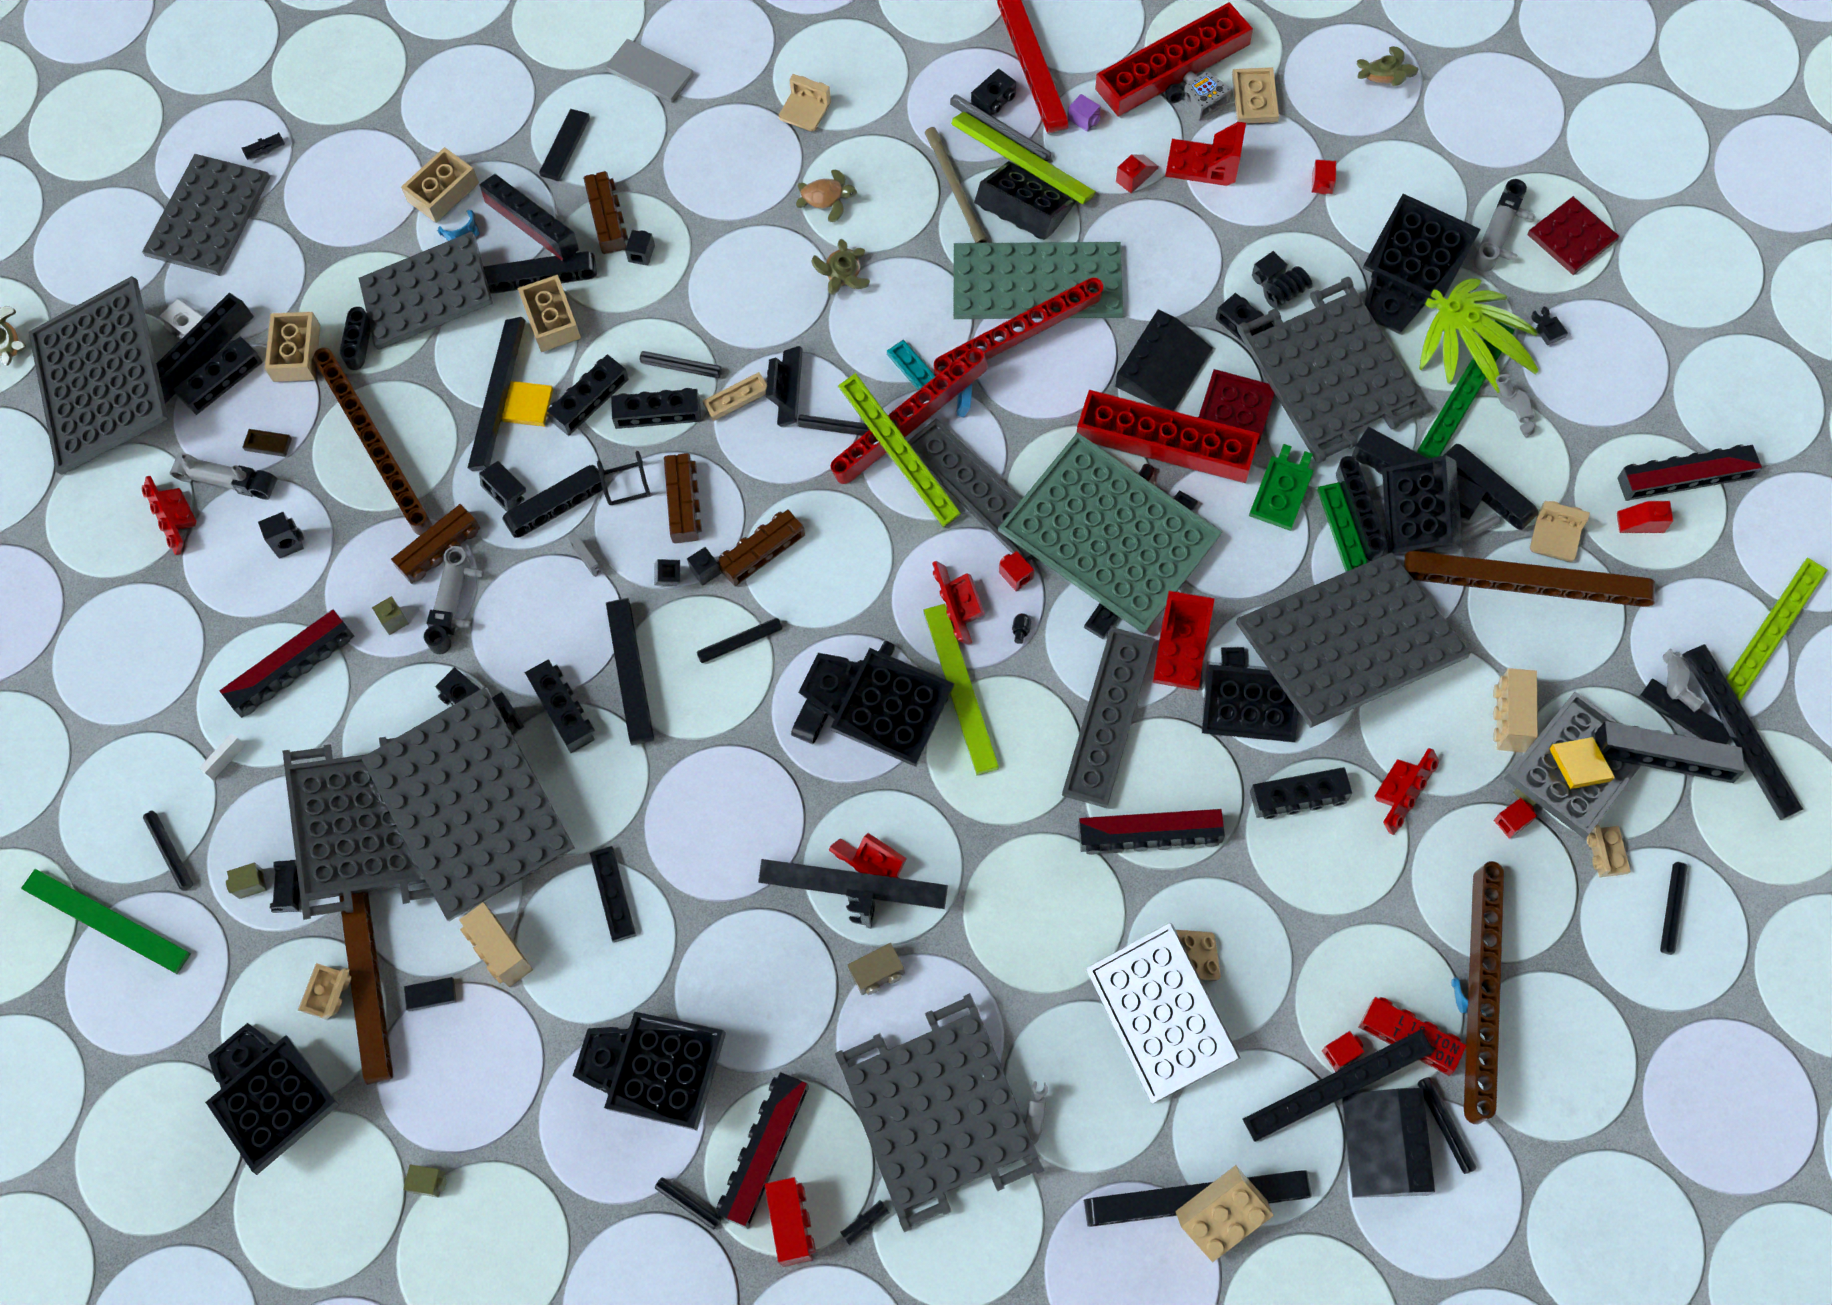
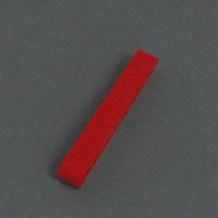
M997 0L999 10L1046 132L1049 134L1068 129L1065 110L1022 0Z
M1094 277L1089 278L937 357L934 361V375L937 376L942 372L938 369L940 366L948 367L971 348L985 347L986 350L983 352L986 360L1096 304L1102 298V281ZM1091 288H1095L1098 290V292L1091 293L1088 290ZM1077 298L1080 301L1077 303H1073L1070 301V299ZM1054 307H1057V308H1059L1061 311L1058 312V313H1055V312H1053L1051 309L1054 308ZM1035 317H1039L1042 319V321L1034 322L1032 319ZM1015 327H1021L1024 330L1022 332H1016L1013 329ZM1000 336L1003 337L1005 340L1002 342H997L995 338Z
M977 347L967 350L888 415L904 438L986 372L988 363L983 350ZM870 430L831 462V470L839 483L847 484L887 453L879 442L874 444L878 440Z

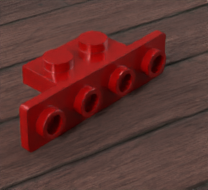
M146 476L144 485H142V494L148 499L150 510L158 519L159 529L164 531L168 547L172 548L175 555H180L183 540L178 530L195 527L197 521L180 488L158 491L152 477Z
M934 561L932 563L934 568L933 576L939 582L941 588L939 591L940 596L948 607L946 613L955 627L953 633L959 642L970 645L972 640L966 624L985 615L972 576L966 573L951 581L946 566L938 561Z
M1428 748L1418 765L1397 759L1374 797L1378 802L1392 806L1383 821L1389 834L1395 835L1397 830L1402 827L1404 818L1409 810L1414 807L1420 792L1425 789L1432 772L1436 771L1439 760L1434 749Z
M870 833L863 837L858 849L843 839H838L829 848V851L838 859L845 861L859 873L899 878L898 876L907 860L906 857Z

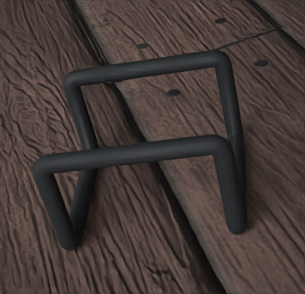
M639 451L635 452L637 462L604 470L600 460L597 461L603 492L609 505H616L650 495ZM639 466L646 493L611 501L604 475Z

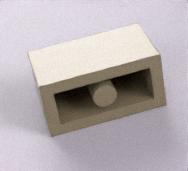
M891 942L847 964L861 995L866 993L867 995L874 994L881 989V985L887 982L893 984L902 978L901 975L905 974L904 967Z

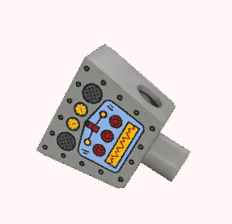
M1190 71L1184 76L1183 81L1186 83L1184 99L1199 121L1230 102L1232 89L1210 72H1204L1197 77Z

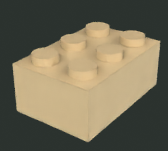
M444 147L404 183L401 189L407 202L437 223L477 186L479 181L474 169Z
M558 275L518 288L541 352L581 339Z
M313 312L270 313L265 370L273 382L315 380L317 364L314 361L313 355L319 346L320 323Z
M1508 668L1505 674L1500 676L1498 684H1495L1493 689V697L1497 698V706L1494 707L1493 719L1497 720V728L1494 729L1493 740L1497 742V750L1525 753L1538 737L1537 671Z
M484 902L459 919L463 925L460 929L461 932L475 946L473 947L474 951L488 965L486 968L500 984L504 982L508 987H511L533 970L499 920Z
M1237 1165L1175 1211L1181 1228L1212 1262L1274 1216L1268 1201Z

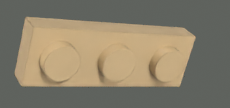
M760 372L702 402L712 420L715 421L766 395L767 384Z

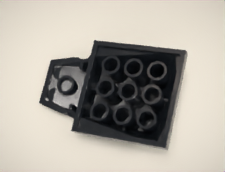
M1403 193L1363 265V269L1372 273L1365 306L1375 322L1396 333H1400L1425 306L1428 298L1436 300L1431 297L1433 290H1438L1445 297L1481 229Z
M869 648L864 660H859L858 662L849 661L848 658L818 653L798 693L834 719L830 727L831 731L917 767L954 688V683Z
M634 1011L628 1029H619L618 1027L587 1029L573 1077L607 1093L608 1097L604 1108L609 1111L697 1131L726 1032L716 1028Z
M246 1023L208 1055L214 1078L220 1084L221 1089L205 1103L251 1171L256 1175L339 1106L292 1039L287 1035L274 1044L263 1033L249 1023Z

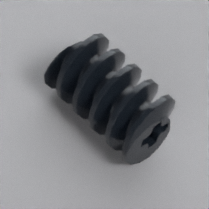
M1295 266L1292 270H1288L1285 274H1281L1278 278H1274L1271 282L1264 284L1263 292L1265 299L1271 307L1277 308L1278 304L1283 305L1285 300L1290 301L1292 296L1296 297L1299 292H1305L1306 288H1312V280L1303 268Z

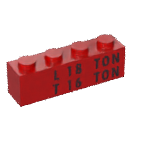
M1373 998L1358 1028L1390 1045L1422 1029L1434 1052L1419 1060L1448 1076L1455 1072L1466 1048V1045L1461 1043L1462 1040L1459 1037L1450 1033L1444 1034L1438 1030L1439 1028L1435 1024L1416 1019L1415 1014L1408 1010L1397 1009L1386 998Z

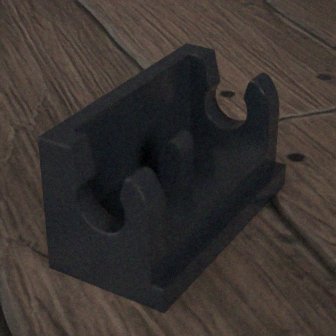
M499 461L479 473L480 486L506 512L525 500L522 495L526 492V487Z
M501 691L492 698L505 722L514 723L518 730L524 728L523 723L503 692Z
M296 860L275 861L273 863V867H275L273 903H270L271 912H299L300 889Z
M847 889L846 896L848 897L849 905H846V909L860 914L858 918L850 916L849 920L855 924L866 925V928L871 929L876 907L874 894Z

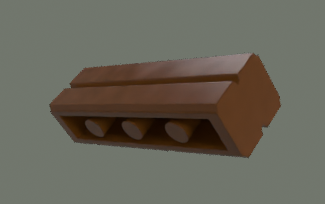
M606 171L596 173V175L584 176L583 179L602 254L625 250V241L629 239L626 228H621V224H624L622 212H617V207H620L618 195H613V191L616 190L614 179H609Z
M689 453L667 455L664 457L672 543L698 541V532H702L701 519H697V513L701 512L699 499L695 500V493H699L698 481L693 478V474H697L696 461L691 460Z
M459 504L391 558V561L411 584L415 581H420L425 577L428 570L439 566L443 562L444 553L448 548L452 546L461 547L464 541L472 539L477 535L480 526L476 519Z
M789 509L785 512L776 513L772 521L767 525H760L749 538L744 537L739 540L734 549L724 551L717 560L719 569L733 586H737L804 537L805 530L803 525Z

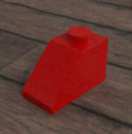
M1131 154L1117 167L1116 183L1132 193L1159 166L1145 155Z
M1646 501L1618 511L1619 533H1665L1673 522L1670 501Z

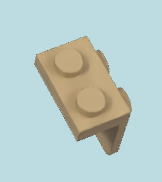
M792 74L790 78L791 94L779 113V119L808 131H815L831 103L830 87L804 76Z
M1544 501L1536 517L1530 550L1534 553L1573 562L1576 558L1581 531L1589 519L1590 512L1583 511L1578 507L1571 508L1560 505V503L1555 501Z
M1176 930L1200 979L1207 981L1219 980L1221 975L1215 935L1212 932Z
M316 963L298 1011L322 1019H328L335 1015V1013L337 1014L343 1001L339 999L340 994L348 988L351 976L348 975L349 969L343 968L339 971Z

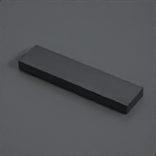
M570 108L539 171L541 177L556 181L560 180L590 119L589 113Z
M1653 678L1638 697L1700 739L1727 744L1731 738L1723 723L1700 708L1693 712L1691 708L1679 699L1672 700L1667 693V687Z
M613 846L590 852L612 942L615 943L636 936Z

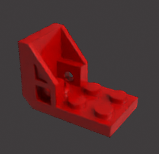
M1236 122L1214 134L1213 144L1172 139L1165 177L1223 186L1235 183L1246 123Z
M1174 591L1168 592L1152 683L1198 691L1215 598Z

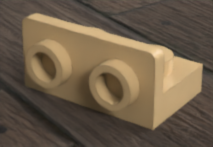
M1596 825L1587 836V843L1589 847H1592L1594 855L1592 863L1594 869L1598 871L1599 877L1630 873L1619 826L1600 828V825Z

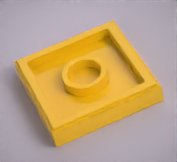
M511 381L501 418L502 421L545 427L548 415L547 410L549 409L554 390L551 385Z
M1593 737L1552 744L1549 748L1570 789L1611 782L1615 778Z

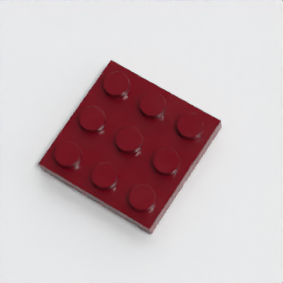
M1574 196L1532 227L1527 234L1572 275L1585 267L1619 238L1616 232Z
M1213 369L1198 418L1260 433L1257 442L1259 445L1275 393L1268 383Z

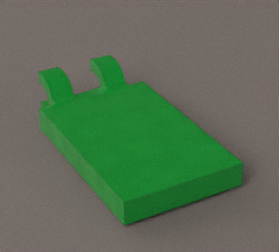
M1283 444L1279 457L1271 456L1249 516L1291 531L1314 471L1308 468L1313 454L1304 451L1300 464L1287 461L1292 446Z

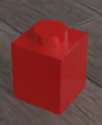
M1315 160L1312 171L1311 193L1332 194L1336 183V161Z
M1017 551L1011 555H1005L999 563L1000 575L1015 591H1018L1033 579L1034 569Z
M1519 798L1500 812L1493 821L1510 839L1529 825L1537 815L1531 804Z
M1348 1031L1326 1045L1321 1051L1335 1072L1359 1058L1364 1053L1362 1049L1364 1046L1357 1035H1353L1351 1031Z

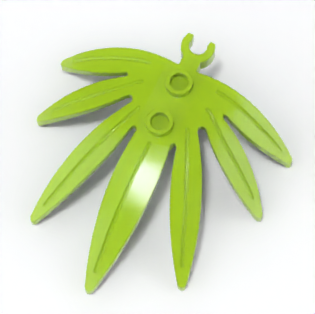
M1476 278L1467 279L1459 283L1453 289L1448 299L1444 298L1438 290H1433L1431 297L1436 300L1428 298L1425 305L1429 308H1437L1439 312L1433 319L1423 344L1419 365L1420 370L1426 366L1440 342L1442 331H1444V368L1447 383L1450 384L1452 382L1458 361V338L1456 330H1458L1474 360L1497 393L1500 392L1496 383V378L1500 375L1497 365L1489 349L1476 333L1532 373L1536 374L1538 372L1536 364L1522 344L1510 332L1491 319L1537 336L1538 332L1526 321L1511 312L1490 305L1476 304L1479 302L1506 300L1507 296L1505 294L1489 290L1473 292L1481 284V280Z

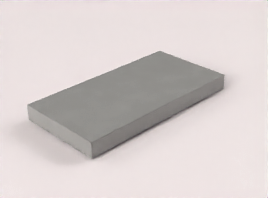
M626 39L605 66L606 71L671 103L694 75L692 69L630 39Z

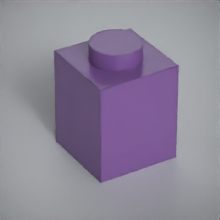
M1080 94L1069 106L1068 120L1088 132L1092 126H1096L1099 123L1101 106Z

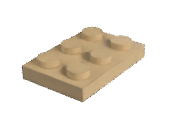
M1273 67L1233 69L1232 81L1237 122H1278L1279 113Z

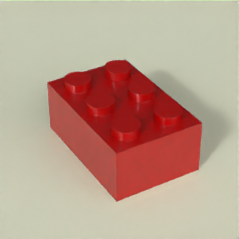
M795 1177L765 1183L778 1263L782 1267L813 1261L812 1254L816 1253L814 1238L812 1235H808L807 1228L811 1227L809 1212L803 1208L802 1202L807 1201L804 1186L802 1183H798Z

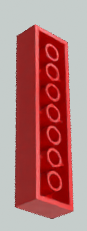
M1228 2L1096 74L1095 90L1119 117L1163 93L1171 84L1183 82V78L1188 72L1192 71L1194 74H1197L1249 46L1253 28L1234 6Z
M1093 390L1088 391L1077 425V432L1094 444L1242 483L1247 481L1260 433Z

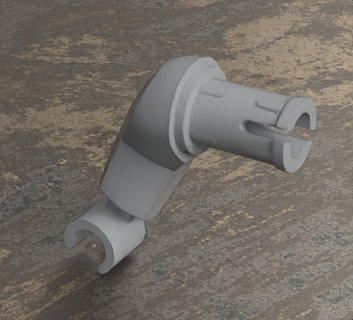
M1508 374L1499 375L1496 378V383L1500 390L1498 394L1499 401L1506 408L1515 412L1520 423L1525 422V424L1520 426L1524 437L1533 434L1535 429L1534 423L1531 420H1533L1534 415L1530 398L1524 392L1512 386Z
M1669 649L1663 655V660L1667 663L1668 670L1667 693L1672 700L1679 699L1695 712L1700 708L1704 700L1688 689L1690 671L1685 659L1682 658V653L1677 652L1673 654L1672 649Z
M1036 1081L1032 1083L1034 1094L1030 1095L1024 1121L1033 1144L1038 1142L1044 1123L1046 1104L1044 1096L1048 1093V1087L1045 1082L1042 1091H1036Z

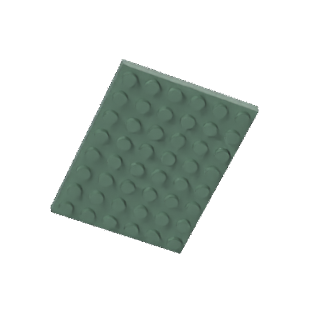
M1078 432L998 529L1001 534L1143 634L1146 633L1165 608L1168 592H1177L1222 534L1220 530Z

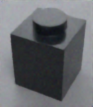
M643 230L631 231L625 249L628 262L649 265L655 247L652 233Z
M1272 251L1254 264L1252 277L1257 284L1264 287V284L1271 282L1274 278H1278L1281 274H1285L1288 264Z
M706 547L687 558L690 570L702 586L721 574L717 561Z
M657 559L654 563V586H677L680 583V560Z

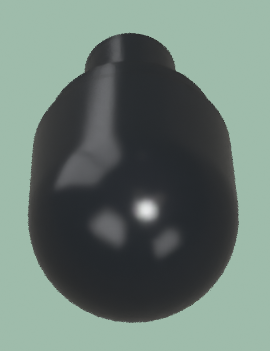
M1025 613L1016 615L1013 620L1012 632L1015 635L1014 642L1017 644H1022L1024 637L1030 632L1031 619Z

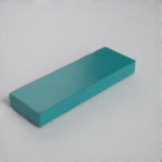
M904 339L886 351L888 357L917 390L921 389L935 377L933 372Z

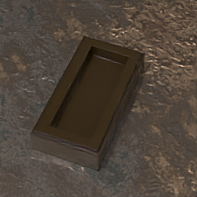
M248 429L242 448L244 451L286 457L292 438L287 434Z

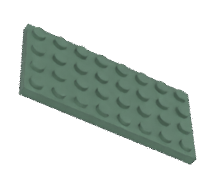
M1121 242L954 243V319H1012L1092 277L1100 279L1103 283L1101 300L1069 318H1123ZM1091 288L1088 290L1091 293L1098 292V290L1095 288ZM1077 298L1070 299V301L1073 303H1077L1080 301ZM1054 307V308L1051 309V310H1052L1053 312H1055V313H1058V312L1061 311V310H1060L1059 308H1057V307Z

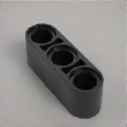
M353 307L348 311L340 346V355L350 370H358L364 365L371 333L369 317L362 307Z
M806 699L793 725L791 736L813 745L829 715Z

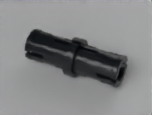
M278 132L265 139L259 138L257 142L241 147L246 159L249 160L259 154H267L269 150L285 145Z
M881 1200L863 1215L862 1213L857 1215V1220L843 1231H840L844 1238L851 1232H854L846 1239L849 1245L866 1231L870 1232L874 1224L890 1213L886 1207L879 1213H876L884 1206Z

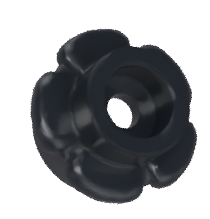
M1171 84L1165 91L1166 99H1169L1171 103L1179 102L1184 97V87L1182 85L1179 86V84Z

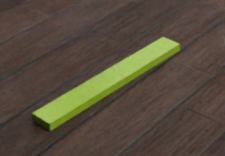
M962 112L952 119L951 124L1079 203L1085 204L1094 197L1096 191L966 112Z
M854 373L839 384L838 388L941 526L945 527L960 516V511L859 376Z
M1808 557L1726 676V680L1739 702L1828 571V569Z
M944 603L923 609L945 680L954 683L950 696L977 776L998 770L999 766Z

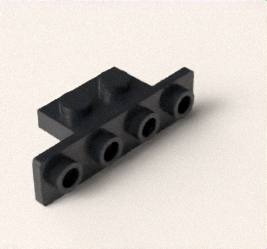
M800 346L784 350L782 362L776 357L769 359L766 398L778 406L777 425L780 427L797 422L803 348Z

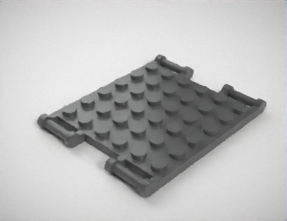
M1345 277L1341 279V282L1321 291L1311 292L1310 298L1316 308L1283 322L1279 311L1273 309L1267 315L1251 322H1243L1237 325L1238 333L1317 463L1325 461L1327 457L1346 448H1354L1357 444V439L1350 432L1383 417L1389 428L1395 429L1399 427L1400 423L1420 414L1425 415L1431 411L1429 403L1424 401L1353 287V281L1350 277ZM1342 290L1345 291L1346 295L1326 304L1324 303V298ZM1270 322L1274 325V327L1252 336L1250 334V331ZM1412 403L1416 406L1397 416L1393 415V412ZM1340 436L1343 441L1322 450L1319 448V446Z
M379 737L380 747L395 738L386 739V737ZM331 744L324 745L322 748L292 752L290 750H282L303 920L311 919V916L341 911H346V913L353 912L351 894L400 887L403 904L410 903L411 900L434 897L430 888L408 890V885L427 882L361 759L365 755L333 759ZM325 757L326 759L299 764L291 763V761ZM344 895L343 902L309 906V901Z
M970 993L963 996L964 999L934 1012L932 1010L926 1012L925 1016L932 1029L931 1032L890 1050L887 1049L881 1033H879L867 1042L844 1052L840 1050L835 1053L904 1232L911 1230L912 1226L941 1213L944 1215L950 1213L951 1208L945 1193L990 1173L996 1190L1000 1191L1005 1189L1004 1186L1032 1173L1036 1172L1039 1174L1044 1171ZM963 1009H969V1015L939 1027L938 1020ZM878 1048L879 1055L854 1066H849L848 1060ZM1030 1156L1031 1163L1000 1176L998 1169ZM937 1197L938 1204L909 1217L907 1216L905 1210Z

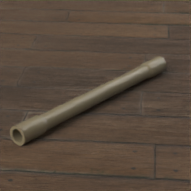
M930 127L926 129L925 135L937 156L968 223L975 243H987L988 239L973 212L936 128Z

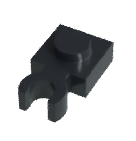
M1544 306L1541 310L1543 316L1533 311L1531 318L1538 324L1536 330L1547 346L1567 336L1568 332L1557 316L1550 318V311L1547 307Z

